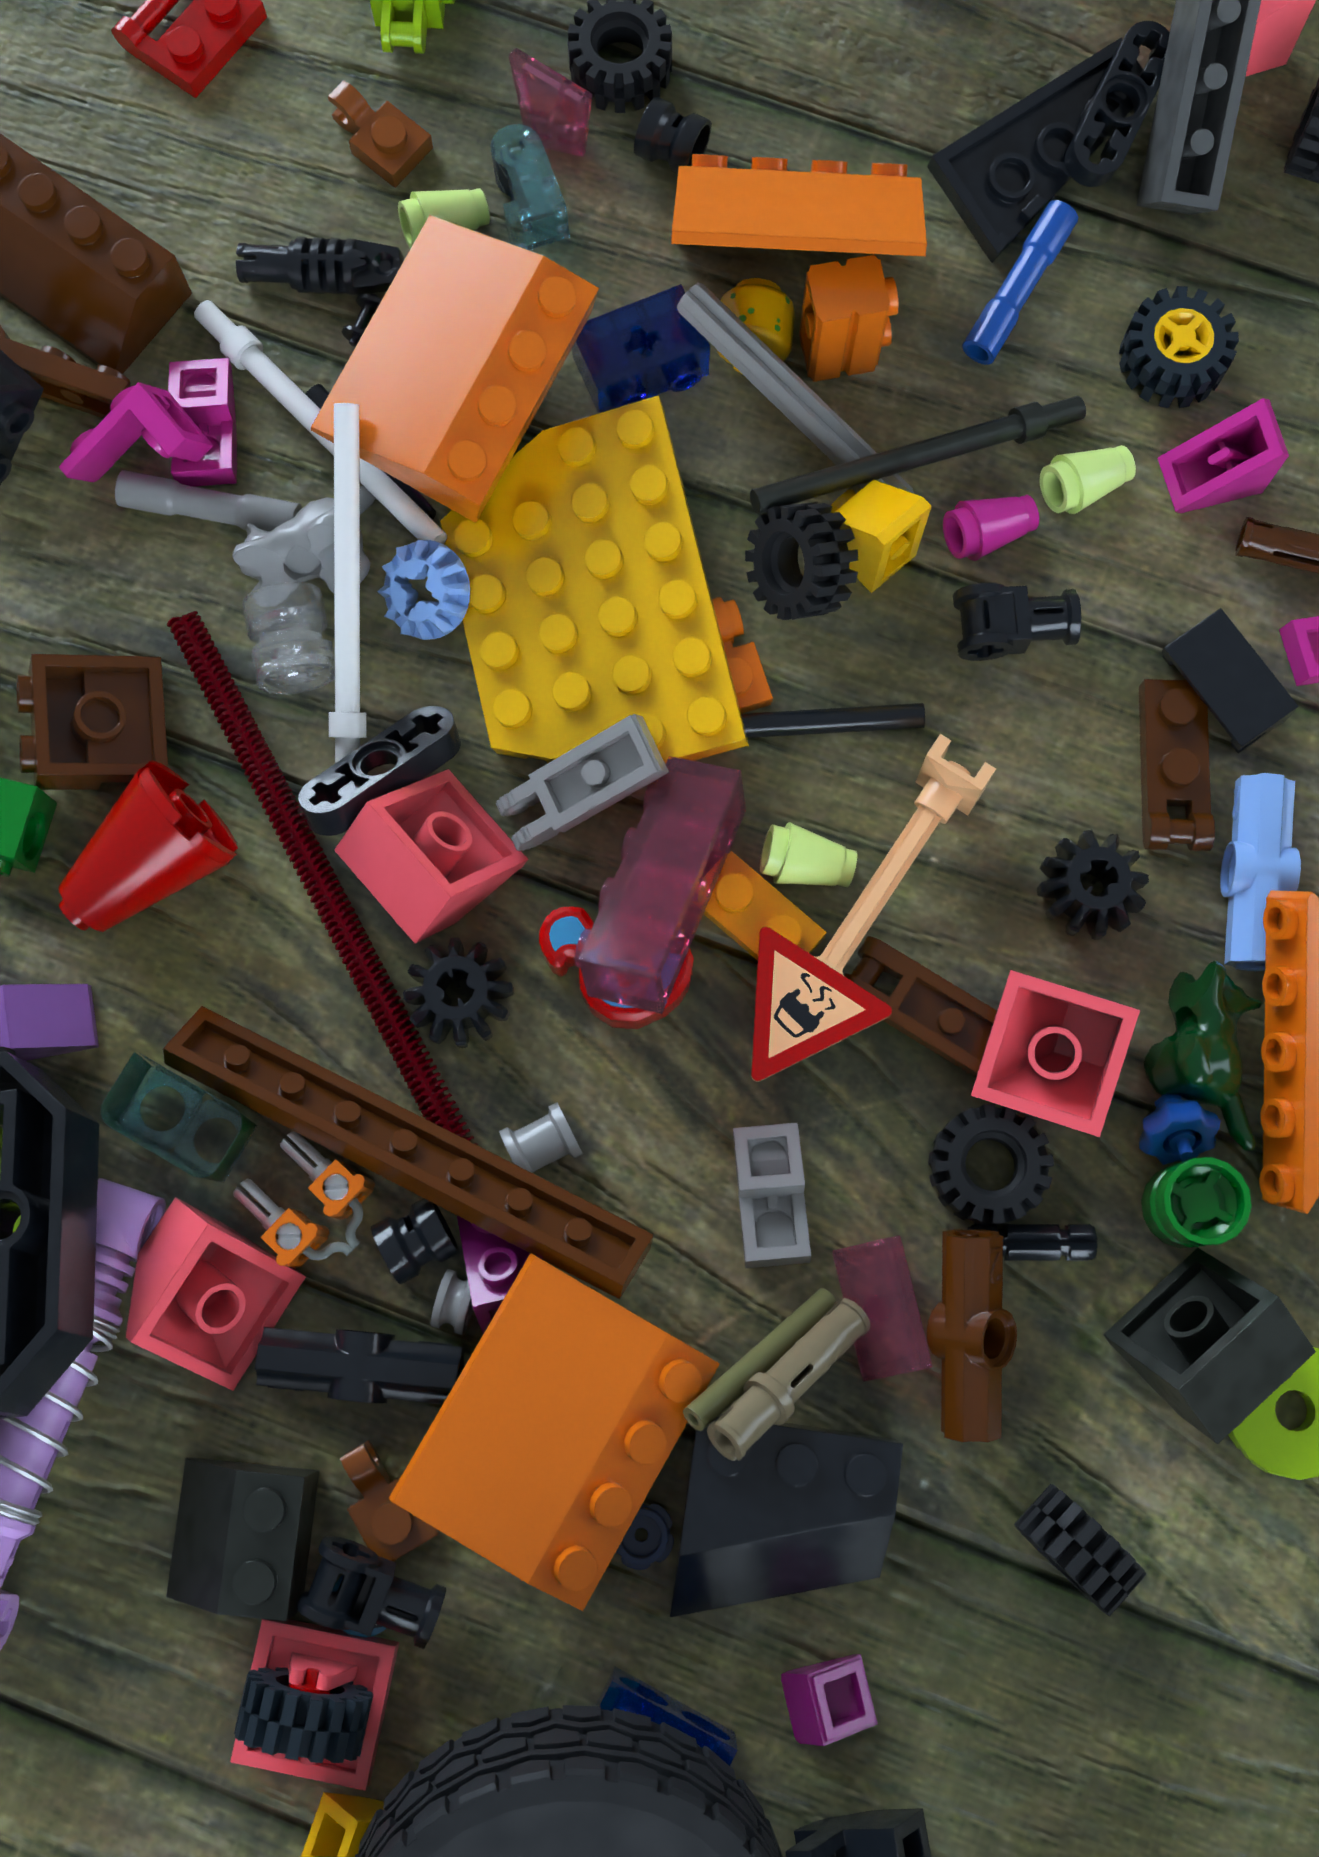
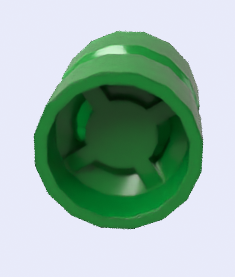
M1213 1157L1189 1159L1156 1172L1145 1185L1141 1199L1143 1218L1151 1233L1163 1243L1177 1248L1223 1244L1241 1232L1248 1222L1252 1208L1250 1189L1242 1174L1228 1162Z

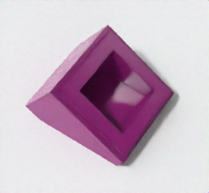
M852 1654L796 1668L781 1674V1682L794 1737L798 1743L826 1746L878 1725L861 1654Z

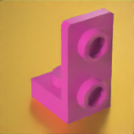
M138 382L135 386H130L121 391L113 399L110 405L111 411L95 428L85 431L74 440L70 447L71 454L60 464L59 469L67 478L93 483L97 482L141 435L150 447L165 458L176 457L198 462L213 447V444L169 391Z

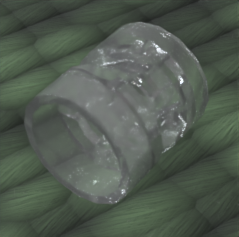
M281 582L256 589L244 597L242 608L247 635L252 642L257 643L251 651L256 683L260 690L272 694H296L323 687L335 679V656L332 641L322 639V633L328 626L323 595L319 587L304 582Z

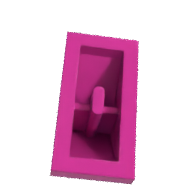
M1262 398L1159 456L1157 459L1175 512L1185 513L1263 493L1289 457L1270 400Z

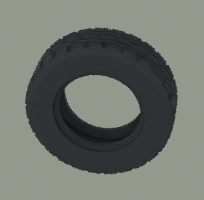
M563 1705V1708L550 1710L548 1706L511 1713V1717L502 1720L495 1718L463 1732L462 1737L456 1741L452 1739L447 1741L421 1760L419 1768L415 1772L409 1771L384 1799V1810L379 1809L374 1814L360 1841L358 1854L355 1855V1857H782L771 1823L765 1818L762 1806L744 1780H736L734 1769L706 1746L701 1748L695 1738L664 1722L660 1725L652 1722L651 1717L616 1708L613 1711L601 1710L600 1706Z

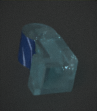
M513 124L501 128L493 136L490 147L496 184L512 200L502 204L510 243L526 250H532L570 238L567 207L540 137L535 130L526 125Z

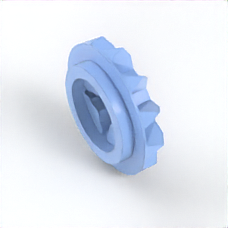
M417 540L408 545L396 547L397 554L392 561L381 566L386 572L384 586L377 592L385 598L388 608L384 617L395 621L401 628L400 634L413 636L422 640L446 636L461 623L470 602V581L463 562L452 549L436 541ZM428 577L425 587L432 593V597L439 601H419L416 603L418 592L412 588L409 579L424 580Z

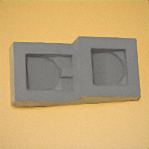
M798 1123L733 1128L745 1269L810 1263L811 1248L804 1197L805 1180Z

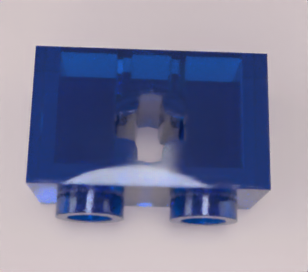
M682 284L588 320L572 347V354L598 413L651 398L669 390L673 392L685 391L695 386L702 377L709 375L710 344L677 309L680 299L685 294Z

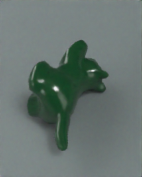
M1213 961L1208 964L1197 980L1187 972H1180L1174 979L1169 991L1168 1003L1175 1020L1176 1032L1172 1036L1164 1038L1160 1043L1151 1046L1145 1057L1144 1068L1148 1081L1161 1096L1164 1094L1179 1095L1187 1100L1197 1101L1199 1104L1218 1106L1221 1109L1230 1136L1243 1150L1250 1152L1255 1149L1256 1141L1238 1092L1242 1081L1243 1062L1237 1040V1022L1245 1012L1260 1008L1262 1002L1247 996L1244 990L1235 985L1226 974L1225 967L1220 962Z

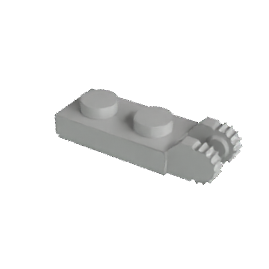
M633 714L529 774L530 779L500 797L496 801V806L501 816L508 817L520 814L527 810L528 807L541 802L546 814L520 828L511 837L516 850H529L557 836L559 832L568 831L666 775L669 771L643 716Z

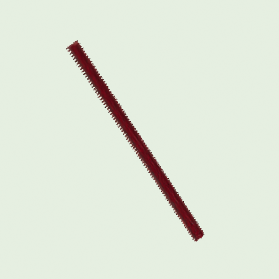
M197 611L182 615V617L171 618L167 626L171 627L170 632L174 634L173 638L178 640L177 645L181 646L180 651L184 653V659H188L187 665H191L190 670L194 672V678H198L197 684L201 685L200 690L205 691L204 697H208L207 703L211 704L210 709L215 710L214 716L218 717L217 722L222 723L220 728L225 730L224 736H229L227 741L232 743L231 749L235 750L234 755L239 756L237 761L242 763L241 768L246 769L244 774L249 776L248 782H253L251 788L256 789L255 795L259 796L258 801L263 802L262 809H266L265 815H270L269 822H273L272 828L277 829L275 834L281 835L279 841L284 842L282 847L287 849L286 855H291L289 861L295 862L293 868L298 869L296 874L301 876L300 882H305L303 888L308 889V896H312L310 901L315 903L314 909H319L318 916H322L321 922L326 923L324 928L329 930L328 936L332 937V943H337L335 949L340 950L338 952L339 957H343L342 963L347 964L346 970L350 971V978H354L353 984L357 985V991H361V999L365 998L363 1000L364 1005H368L367 1011L372 1012L371 1018L375 1019V1026H379L378 1032L382 1033V1039L386 1040V1047H389V1053L393 1054V1061H396L397 1068H400V1074L404 1075V1082H407V1088L411 1089V1095L415 1096V1103H418L419 1111L422 1110L423 1118L426 1117V1120L471 1141L474 1139V1136L466 1137L470 1129H462L467 1124L465 1121L459 1123L463 1115L455 1116L459 1108L452 1109L451 1106L456 1102L454 1100L448 1102L447 1100L452 1094L444 1095L448 1087L441 1088L440 1085L445 1081L443 1079L437 1081L436 1079L441 1073L433 1074V1070L437 1069V1066L430 1067L429 1064L434 1060L432 1058L426 1060L425 1058L430 1052L422 1053V1049L426 1048V1045L419 1046L418 1043L423 1039L421 1037L415 1039L414 1036L419 1034L417 1030L411 1032L415 1025L413 1023L407 1024L410 1021V1016L404 1018V1015L409 1012L406 1009L400 1011V1008L405 1005L402 1002L400 1004L396 1003L401 997L399 995L393 997V994L398 991L396 989L389 990L394 984L392 982L386 984L385 981L390 979V976L386 975L383 977L382 974L387 972L385 968L379 970L378 967L383 965L381 961L375 963V960L380 957L377 954L371 955L376 950L374 947L368 949L372 945L370 940L364 942L369 936L367 934L361 936L360 933L366 930L363 927L357 928V926L362 924L359 920L353 921L358 918V915L356 913L350 915L351 912L355 911L352 906L346 907L351 902L349 900L343 902L348 896L345 893L339 894L344 891V888L342 886L336 888V886L341 884L338 879L332 881L337 878V875L335 873L329 875L334 869L331 866L325 867L330 862L327 859L323 860L327 857L324 852L320 853L323 851V848L321 846L315 848L320 843L317 842V839L313 840L316 838V835L313 832L310 833L312 830L307 826L308 824L306 819H304L303 812L300 813L302 808L300 809V806H297L299 803L294 799L296 798L295 795L290 793L292 789H289L290 787L287 786L289 784L286 782L285 776H282L283 774L280 773L282 770L279 769L278 763H275L276 760L272 756V751L268 750L269 747L265 743V738L261 737V730H258V724H255L254 717H251L248 705L245 704L244 698H241L238 686L234 685V679H231L228 667L224 666L225 663L221 659V654L217 653L218 648L214 647L215 644L211 640V635L207 634L208 629L204 628L205 623L201 621V616L197 615Z

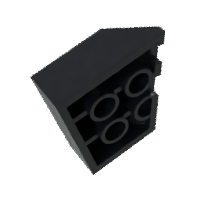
M721 1413V1414H720L716 1419H714L713 1421L718 1420V1419L723 1415V1413ZM791 1423L773 1424L746 1451L745 1456L738 1461L736 1459L732 1461L724 1457L714 1447L708 1437V1426L702 1431L695 1429L670 1617L880 1578L896 1514L903 1443L893 1438Z

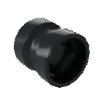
M655 97L648 104L639 123L634 141V153L636 156L650 162L657 159L666 160L669 163L670 169L678 174L679 166H692V154L705 153L710 139L712 122L710 119L696 113L684 117L676 111L673 103Z
M424 1198L411 1205L409 1215L399 1219L387 1217L371 1226L375 1243L388 1269L399 1284H403L418 1276L421 1267L427 1264V1262L431 1260L444 1262L460 1253L455 1238L439 1207Z

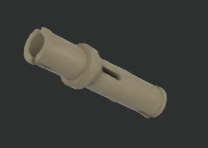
M848 1298L838 1299L833 1304V1307L803 1337L798 1339L766 1373L757 1372L744 1384V1394L718 1420L713 1421L708 1426V1437L714 1447L724 1457L732 1461L736 1459L739 1461L745 1456L746 1451L773 1424H784L794 1414V1403L861 1336H864L871 1327L870 1320L865 1311Z

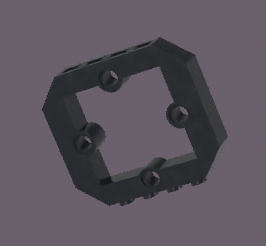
M1 1046L0 1125H3L0 1175V1419L28 1416L93 1339L99 1123L42 1069L15 1056L16 1052L13 1049ZM21 1215L20 1224L13 1233L14 1224Z

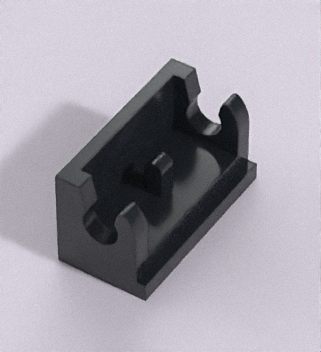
M1221 608L1162 650V657L1168 665H1175L1232 738L1231 745L1237 753L1242 752L1270 731L1283 724L1299 707Z

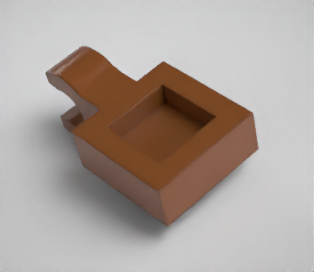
M344 80L328 96V100L337 107L332 114L333 119L342 128L354 134L349 140L351 153L394 188L433 149L431 135L389 101H386L375 112L360 92Z
M370 1440L350 1450L340 1458L349 1478L364 1497L350 1505L347 1511L367 1548L374 1551L380 1557L395 1561L440 1533L436 1528L392 1503L389 1496L401 1476L391 1481Z

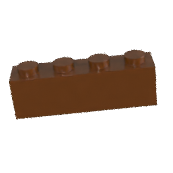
M0 133V296L96 365H105L123 374L192 294L175 255Z

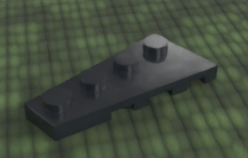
M1122 37L931 157L927 168L991 263L995 261L1072 178L1065 165L1066 151L1115 50L1122 41ZM1137 60L1130 72L1139 76L1143 68ZM1117 91L1106 94L1107 107L1116 116L1128 117L1134 111L1133 103L1126 94ZM1101 132L1093 146L1089 149L1091 151L1089 158L1110 136Z

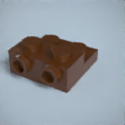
M31 654L29 675H17L16 691L18 713L31 714V735H20L19 740L21 773H33L34 786H38L41 790H99L101 782H130L138 769L144 767L151 760L168 767L161 657Z

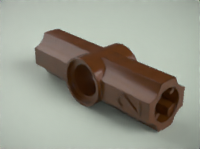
M954 1229L943 1231L942 1301L931 1312L926 1334L931 1353L937 1358L942 1359L941 1431L944 1432V1438L959 1442L988 1443L1000 1439L1002 1435V1368L1007 1366L1013 1357L1017 1342V1327L1013 1315L1007 1310L1002 1309L1003 1236L999 1235V1232Z

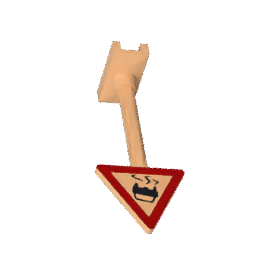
M940 734L926 754L916 783L923 787V790L914 802L917 810L823 953L818 957L812 956L771 928L762 927L760 929L751 1077L754 1081L760 1082L888 1018L892 1014L890 1005L846 978L842 971L938 824H946L956 809L968 816L984 792L996 768L985 762L975 778L970 776V772L960 764L953 761L948 762L944 759L951 740Z

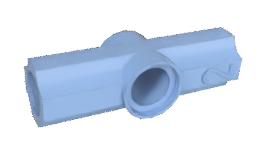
M1271 773L1241 775L1235 781L1232 841L1228 843L1223 854L1220 888L1223 897H1228L1224 965H1229L1239 970L1265 971L1266 932L1263 926V914L1266 908V897L1271 890L1297 891L1300 881V854L1297 848H1292L1295 781L1285 778L1284 775Z

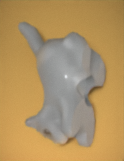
M363 485L360 486V515L375 500V497ZM326 497L309 502L298 512L296 517L271 531L258 529L253 524L246 525L247 538L244 543L236 545L232 557L243 574L259 580L251 592L254 605L260 608L276 607L287 600L303 582L315 578H321L330 591L334 593V498ZM360 530L361 583L368 575L371 563L363 551V538Z

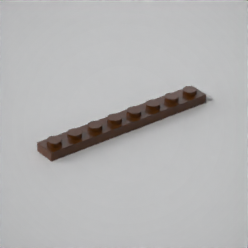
M203 1006L198 1009L163 1048L165 1065L618 1299L622 1297L651 1249L654 1235Z

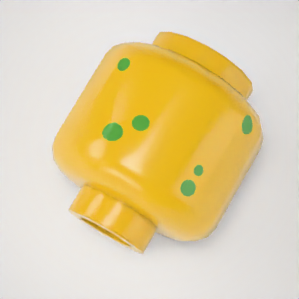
M761 278L742 280L737 283L736 287L723 294L720 301L784 362L792 349L795 318L792 300L781 291V288L776 283ZM717 350V353L719 354V356H720L721 358H723L727 363H730V362ZM733 366V368H734L737 372L741 373L737 368H735V367Z

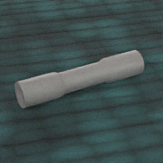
M122 470L119 473L115 486L116 504L120 507L167 516H189L236 525L243 530H246L247 524H253L258 529L265 531L274 530L281 524L296 517L302 509L300 503L253 494L236 495L181 484L174 479Z

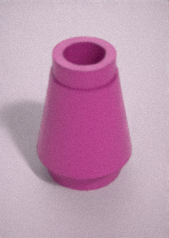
M1029 495L959 501L955 509L947 511L943 518V533L952 555L957 559L967 557L972 561H977L1026 535L1028 532L1035 531L1039 526L1038 508L1033 498Z

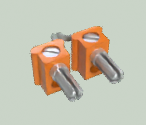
M292 1131L287 1136L318 1166L315 1167L285 1138L280 1143V1147L313 1181L308 1189L325 1205L323 1208L324 1214L343 1220L353 1213L345 1233L348 1244L334 1242L322 1250H318L328 1239L329 1229L326 1226L313 1223L302 1211L288 1208L285 1211L282 1207H278L251 1179H246L240 1184L271 1214L270 1216L240 1187H236L233 1196L267 1230L260 1238L278 1254L276 1256L277 1264L296 1268L301 1267L308 1259L323 1260L334 1252H342L348 1256L360 1244L355 1232L363 1218L361 1204L374 1191L375 1183L372 1179L357 1174L350 1166L340 1160L335 1159L331 1162L329 1159H325L302 1135Z

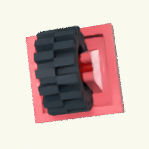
M262 1619L251 1670L248 1672L234 1731L235 1742L230 1762L366 1791L371 1781L399 1642L373 1636L366 1638L347 1634L343 1630L291 1619L287 1621Z

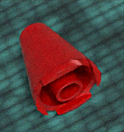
M151 760L144 767L138 769L60 883L58 889L63 899L59 902L60 910L77 928L86 931L91 927L96 931L104 932L224 867L237 855L234 852L238 849L237 842L215 810L205 799L197 804L183 791L189 784L164 764Z

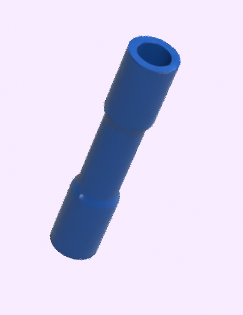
M1052 200L1046 205L1023 243L1022 252L995 297L986 304L964 340L962 349L975 362L984 365L993 363L1015 327L1021 309L1045 269L1054 262L1077 224L1078 214L1069 204L1059 200Z

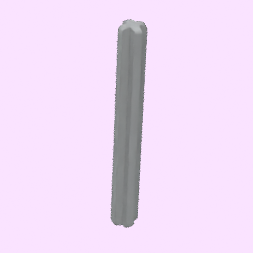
M696 283L682 296L677 306L678 312L835 465L877 454L704 284ZM899 474L877 479L879 482L914 493L913 488ZM867 482V483H864V484H860V485H857V486H858L860 489H862V488H864V487H865L868 483H870V482Z

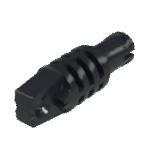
M297 237L295 240L290 241L289 246L239 243L236 254L238 257H244V260H236V273L241 283H289L291 288L299 293L369 294L387 292L404 261V256L398 247L357 239L341 240L340 238L324 239L314 237L312 239Z

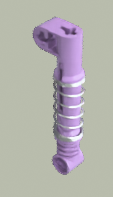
M103 1178L98 1179L93 1339L28 1416L0 1419V1651L13 1628L19 1608V1596L2 1590L1 1587L14 1561V1556L21 1540L33 1535L36 1525L40 1523L38 1518L42 1517V1513L36 1510L35 1506L41 1493L53 1491V1487L47 1481L56 1457L68 1455L67 1447L62 1442L70 1423L83 1419L82 1411L77 1407L86 1387L98 1384V1378L92 1372L98 1356L90 1353V1351L105 1352L113 1349L111 1340L116 1339V1333L120 1332L119 1328L123 1318L119 1307L122 1300L115 1297L117 1292L126 1293L129 1285L122 1281L123 1276L132 1278L135 1272V1268L130 1266L129 1262H137L139 1251L165 1213L166 1203L164 1198ZM98 1341H102L106 1344V1346L93 1344Z

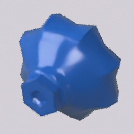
M1167 1094L1162 1095L1154 1102L1156 1106L1155 1111L1143 1119V1132L1139 1138V1149L1145 1154L1155 1156L1163 1165L1197 1158L1201 1153L1215 1148V1135L1221 1123V1120L1215 1113L1205 1110L1197 1101H1184L1179 1095Z

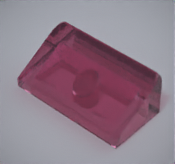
M900 1235L833 1250L832 1255L843 1298H848L857 1303L870 1320L871 1327L869 1331L854 1343L862 1380L869 1381L932 1368V1361Z

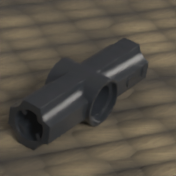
M264 1327L261 1341L258 1344L255 1363L256 1385L276 1389H291L294 1391L328 1392L327 1398L354 1402L387 1403V1399L443 1404L465 1367V1347L426 1341L395 1340V1335L356 1330L336 1329V1334Z

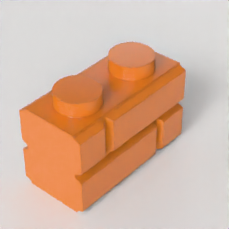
M875 254L847 259L844 266H841L838 261L810 265L809 272L806 274L799 338L807 374L813 382L839 378L842 371H845L848 376L873 372L876 365H878L881 347L891 345L892 331L889 316L898 314V292L894 278L884 277L881 260Z

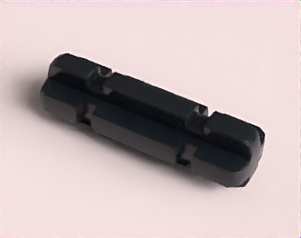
M974 1224L967 1229L999 1232V1235L1003 1236L1004 1261L1060 1260L1061 1256H1065L1066 1261L1093 1260L1097 1255V1234L1095 1227L1090 1224L1065 1225L1064 1229H1060L1059 1224L1003 1225L1002 1229H997L996 1224Z

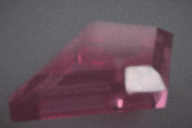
M513 49L509 54V61L527 144L583 157L586 153L593 94L521 50Z

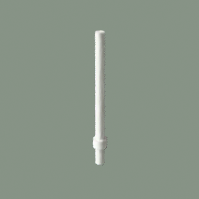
M206 300L200 303L194 312V317L220 343V352L226 358H229L230 362L237 369H247L334 456V443L311 431V426L321 409L263 353L262 342L245 326H236L212 301ZM360 458V483L417 540H431L444 544L447 540V534L385 472Z
M353 403L334 404L335 712H329V737L335 738V763L359 748L360 738H366V712H360L359 405Z

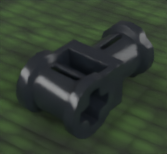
M978 583L962 587L953 594V605L956 609L960 610L963 640L957 644L958 656L962 659L984 661L1000 658L1008 654H1023L1026 652L1031 641L1062 639L1066 645H1076L1079 642L1082 617L1080 598L1076 589H1065L1061 596L1028 598L1027 586L1006 587L998 583Z
M325 1536L318 1548L319 1553L323 1557L309 1591L301 1593L296 1603L297 1610L306 1618L322 1626L338 1630L350 1629L369 1637L375 1624L413 1637L414 1646L425 1649L439 1617L446 1594V1587L436 1584L432 1589H428L394 1576L396 1562L378 1556L371 1549L355 1541L342 1537ZM343 1573L344 1576L339 1589L333 1591L338 1575Z

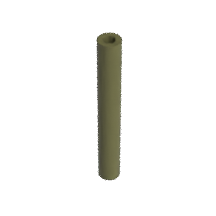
M823 1288L815 1292L684 1408L683 1414L687 1422L698 1431L705 1429L744 1393V1384L757 1372L766 1373L798 1339L803 1337L833 1307V1304L836 1302L835 1297Z

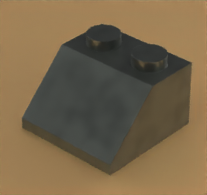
M1199 1248L1191 1253L1103 1334L1112 1347L1179 1416L1216 1444H1219L1232 1430L1239 1426L1248 1415L1282 1383L1288 1380L1316 1352L1279 1296Z
M192 1457L185 1458L166 1597L219 1615L287 1621L299 1612L296 1603L300 1594L305 1591L320 1470Z

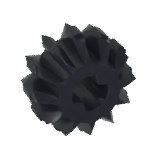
M1092 829L1084 831L1079 836L1078 844L1068 838H1063L1055 846L1057 857H1046L1041 863L1040 870L1050 879L1039 884L1037 895L1044 898H1056V902L1045 914L1049 920L1057 919L1063 912L1070 917L1066 924L1067 935H1076L1085 922L1093 940L1103 938L1106 935L1108 925L1112 929L1122 932L1131 924L1128 913H1139L1144 908L1146 900L1136 890L1148 884L1149 875L1143 872L1130 871V867L1140 858L1139 851H1128L1123 857L1117 853L1116 850L1119 846L1118 834H1110L1101 847ZM1087 874L1095 876L1092 881L1093 884L1099 880L1102 883L1104 890L1098 896L1090 894L1093 889L1092 886L1086 890L1083 888L1081 880Z
M451 938L448 944V957L442 958L438 949L433 945L425 949L427 958L433 964L429 970L420 965H410L408 974L414 980L423 984V986L410 987L404 990L403 999L408 1004L421 1005L410 1016V1020L415 1027H424L433 1022L429 1038L434 1043L440 1044L444 1041L451 1028H453L455 1044L458 1048H466L469 1043V1028L475 1027L477 1033L485 1041L493 1036L490 1027L484 1021L488 1015L498 1021H507L510 1015L508 1010L494 1000L512 996L514 994V987L511 982L495 981L503 975L507 967L502 958L492 959L484 964L488 952L484 943L477 942L472 946L467 956L464 957V947L460 938ZM459 980H467L466 984L473 996L465 1004L461 998H458V1006H451L452 1001L445 993V990L453 982L459 988Z

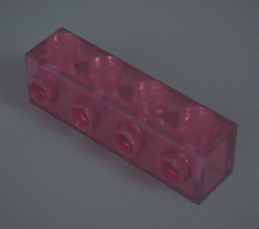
M669 756L666 762L669 773L647 786L643 803L644 813L637 828L631 827L627 831L622 845V862L615 878L608 877L605 880L599 897L598 916L592 929H585L581 933L575 951V964L578 968H581L588 996L660 1014L663 1013L746 812L741 770Z

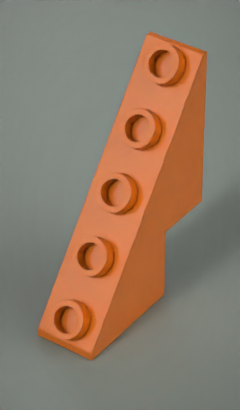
M1271 890L1266 897V908L1263 914V926L1266 932L1265 974L1262 980V991L1265 998L1264 1040L1261 1046V1056L1264 1063V1098L1260 1112L1263 1128V1169L1260 1173L1259 1184L1262 1200L1266 1203L1308 1214L1319 1197V897L1313 892Z

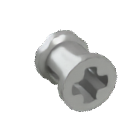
M558 1102L549 1106V1113L518 1130L512 1131L506 1127L499 1131L513 1163L533 1174L538 1169L568 1154L574 1159L583 1155Z

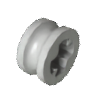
M447 1269L437 1292L430 1325L440 1328L443 1324L449 1323L454 1327V1333L464 1335L473 1313L468 1280H460L457 1277V1271Z

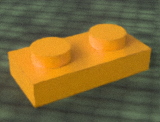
M732 851L690 896L689 902L757 961L759 932L762 927L771 928L809 954L813 952L827 934L824 929Z

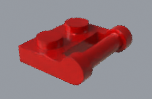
M146 0L131 18L123 16L111 31L117 42L127 52L194 98H197L267 18L261 0H193L158 41H155L148 35L180 0Z

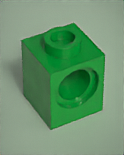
M1 777L0 876L9 877L12 868L35 873L57 802L38 786Z

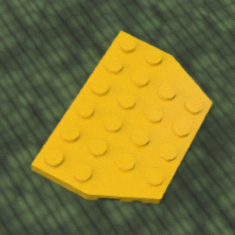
M659 395L542 430L512 457L476 523L453 510L440 520L442 530L447 534L445 545L452 549L461 559L470 581V602L462 621L490 745L497 754L522 759L530 757L545 760L549 763L633 714L643 716L667 768L749 746L664 407Z

